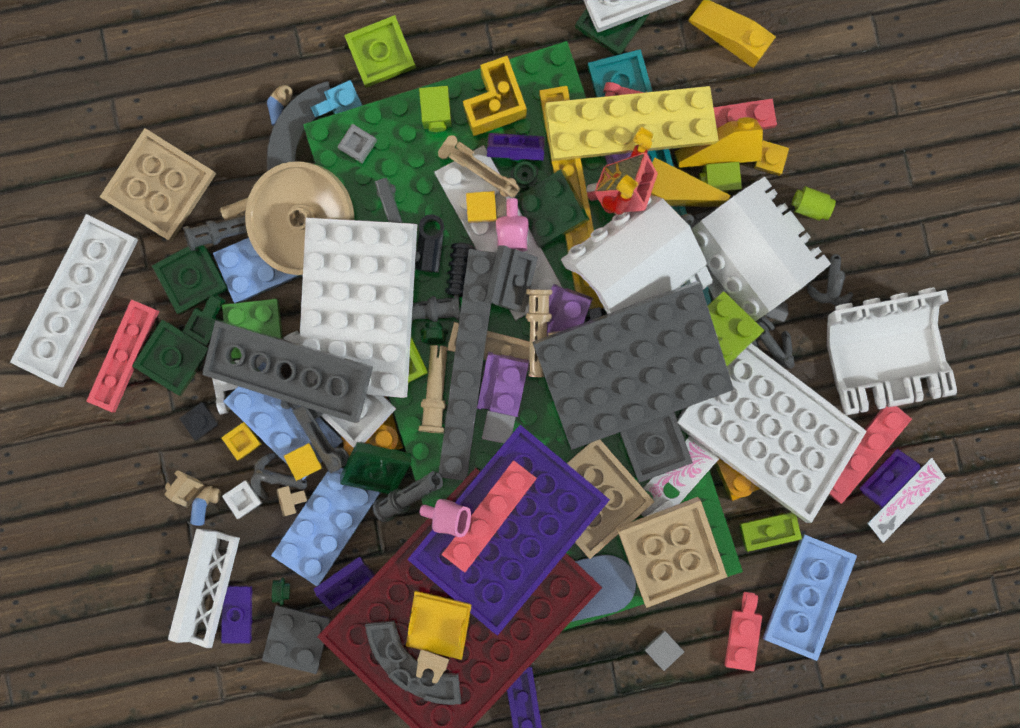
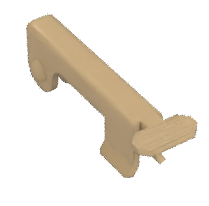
M455 136L447 137L438 151L441 159H446L449 156V158L462 167H466L494 186L504 197L514 198L520 188L516 184L515 179L501 176L475 158L473 150L461 142H457Z

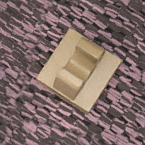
M176 471L174 474L177 476V479L173 484L167 482L165 485L167 491L164 495L170 501L188 508L205 485L194 477L181 471Z
M289 486L276 490L283 517L296 513L295 504L307 501L304 490L292 494Z
M421 649L417 660L416 676L421 678L423 671L429 668L434 672L432 683H437L446 670L449 659Z

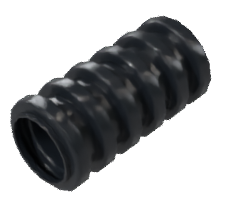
M466 243L451 244L453 253H450V258H452V261L448 264L451 270L447 271V275L450 278L446 280L448 288H445V293L451 296L459 294L460 297H463L469 249L476 250V247Z

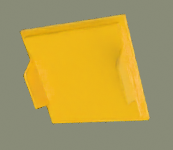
M415 591L406 646L462 660L472 604Z

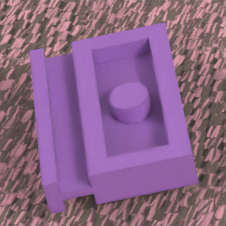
M553 284L551 288L552 294L549 295V313L552 314V319H550V322H547V336L549 332L563 331L585 323L593 300L590 296Z
M488 352L477 409L484 408L489 409L491 412L518 417L529 360Z

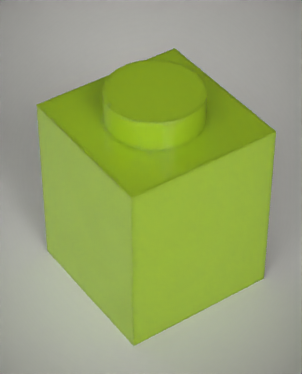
M448 86L419 88L424 129H429L431 132H441L446 130V127H452Z
M739 162L706 164L702 173L698 175L699 180L729 195H737L742 189Z

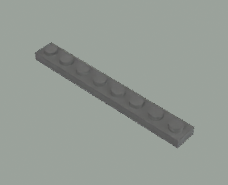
M469 249L439 466V474L442 478L464 481L468 476L491 303L485 302L496 257L495 252Z

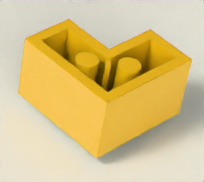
M508 56L480 65L481 76L487 93L463 101L464 112L473 136L526 118L527 108Z

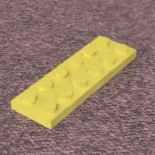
M710 86L546 102L544 105L552 161L632 153L634 147L638 145L634 142V137L641 127L653 133L652 146L648 151L709 145L718 142Z

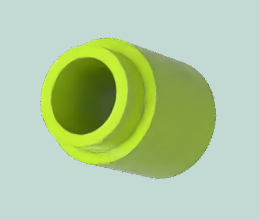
M806 186L803 187L802 191L797 190L792 200V205L795 206L794 212L818 221L821 219L827 221L836 203V200L831 199L830 195Z

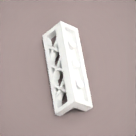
M196 529L168 640L176 643L191 642L205 648H212L240 540L239 537L212 529ZM220 539L229 541L227 552L222 557L218 551ZM218 566L221 576L220 580L214 584L211 574L212 570ZM211 594L214 603L212 609L207 612L204 601L205 597ZM201 622H204L207 628L204 639L196 636L198 625Z

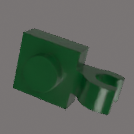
M211 295L204 310L200 308L194 309L183 333L206 346L210 345L215 320H220L216 318V315L222 309V305L225 304L226 300L218 295Z

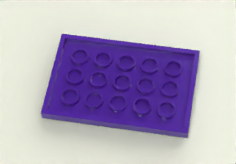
M521 425L517 427L455 502L458 505L468 507L472 515L513 460L537 478L467 571L463 572L442 555L455 536L437 533L433 529L407 559L454 600L472 604L470 613L497 636L610 500Z

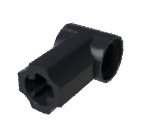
M426 215L420 220L417 252L420 254V259L415 262V270L439 273L445 226L442 219L436 215ZM429 222H437L440 225L439 232L434 236L427 235L424 232L425 225Z

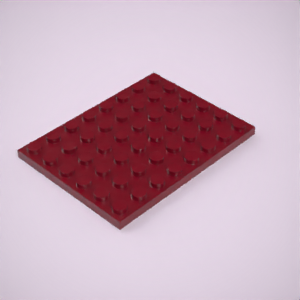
M475 468L446 500L456 502L481 471ZM428 518L317 637L411 728H472L602 589V586L566 553L498 636L470 613L462 660L436 654L449 659L444 672L459 673L461 704L448 705L426 701L409 691H405L388 677V674L381 667L378 660H376L370 648L365 624L395 620L403 645L410 655L418 660L421 650L406 646L415 591L453 599L407 560L432 531L433 519Z

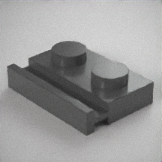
M498 245L485 302L525 313L529 297L526 294V289H531L538 257L508 248L505 245Z

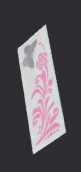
M689 436L685 443L693 463L652 478L643 489L651 492L655 502L641 515L645 517L646 514L667 500H670L673 506L678 505L719 458ZM669 482L680 491L679 496L674 499L666 497L663 492L665 484Z
M933 458L868 523L883 543L946 478Z

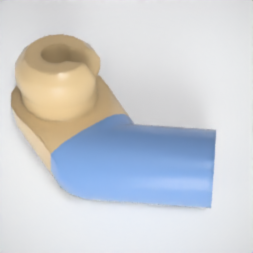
M287 85L276 88L267 100L272 126H274L277 118L293 95L292 89Z
M212 486L204 487L193 500L190 520L192 525L200 526L204 524L207 505L209 502L215 504L220 500L221 491L218 488H212Z

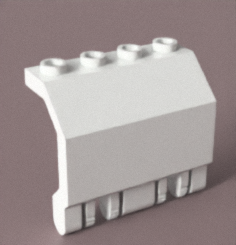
M766 177L756 181L733 196L691 229L706 259L707 266L731 298L754 321H757L831 265L824 254L818 259L815 258L822 252L819 247L812 250L807 248L805 243L811 238L808 233L802 237L798 236L805 229L791 211L784 216L781 214L788 209L787 205L784 203L776 207L772 202L778 194L775 189L766 194L765 191L772 187Z
M650 195L645 211L624 212L622 215L616 214L611 222L593 231L590 235L591 237L582 244L572 247L568 254L561 259L566 269L579 274L592 287L607 314L680 288L683 284L688 285L698 281L703 290L713 282L706 267V259L690 226L663 198Z
M928 288L918 291L917 296L908 297V293H901L891 296L890 301L881 302L880 298L863 301V306L853 307L852 303L836 306V311L828 315L827 349L836 389L839 393L845 415L856 414L859 411H868L869 403L865 391L868 388L873 390L875 404L878 409H883L886 405L887 407L910 404L914 401L920 402L924 396L921 378H926L929 392L933 399L940 398L941 396L956 395L957 387L953 370L946 361L938 328L939 306L949 301L946 290L936 292L935 288Z

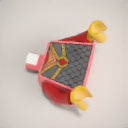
M641 127L634 137V142L638 145L634 147L631 156L606 165L603 168L598 183L587 186V196L590 201L599 200L606 212L622 215L624 212L646 210L658 175L647 155L648 150L652 146V132Z

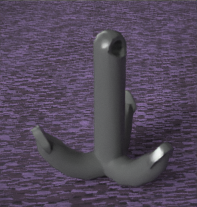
M834 254L830 258L831 265L829 266L827 293H820L810 286L809 283L806 285L808 294L815 301L822 304L832 303L838 306L849 303L853 293L849 292L839 297L845 280V274L843 271H840V255Z
M759 325L764 329L759 338L774 357L775 362L785 369H792L795 363L792 356L791 335L788 331L782 332V351L765 326Z
M269 453L259 458L255 463L254 474L251 478L252 489L259 497L265 500L269 496L262 487L261 481L296 489H305L307 486L305 479L301 478L296 481L294 476L264 470L268 463L279 457L276 453Z

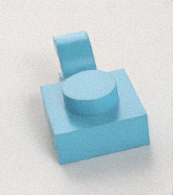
M351 80L325 91L324 94L327 100L310 108L314 116L318 117L331 110L334 114L362 106Z

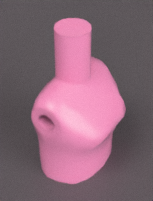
M509 198L506 199V216L499 217L496 220L497 248L498 245H505L508 248L524 252L527 251L528 219L524 216H518V199Z
M439 499L435 508L428 505H423L420 508L421 516L433 519L432 529L434 532L450 534L456 537H463L468 532L471 521V512L468 507L458 505L450 500Z

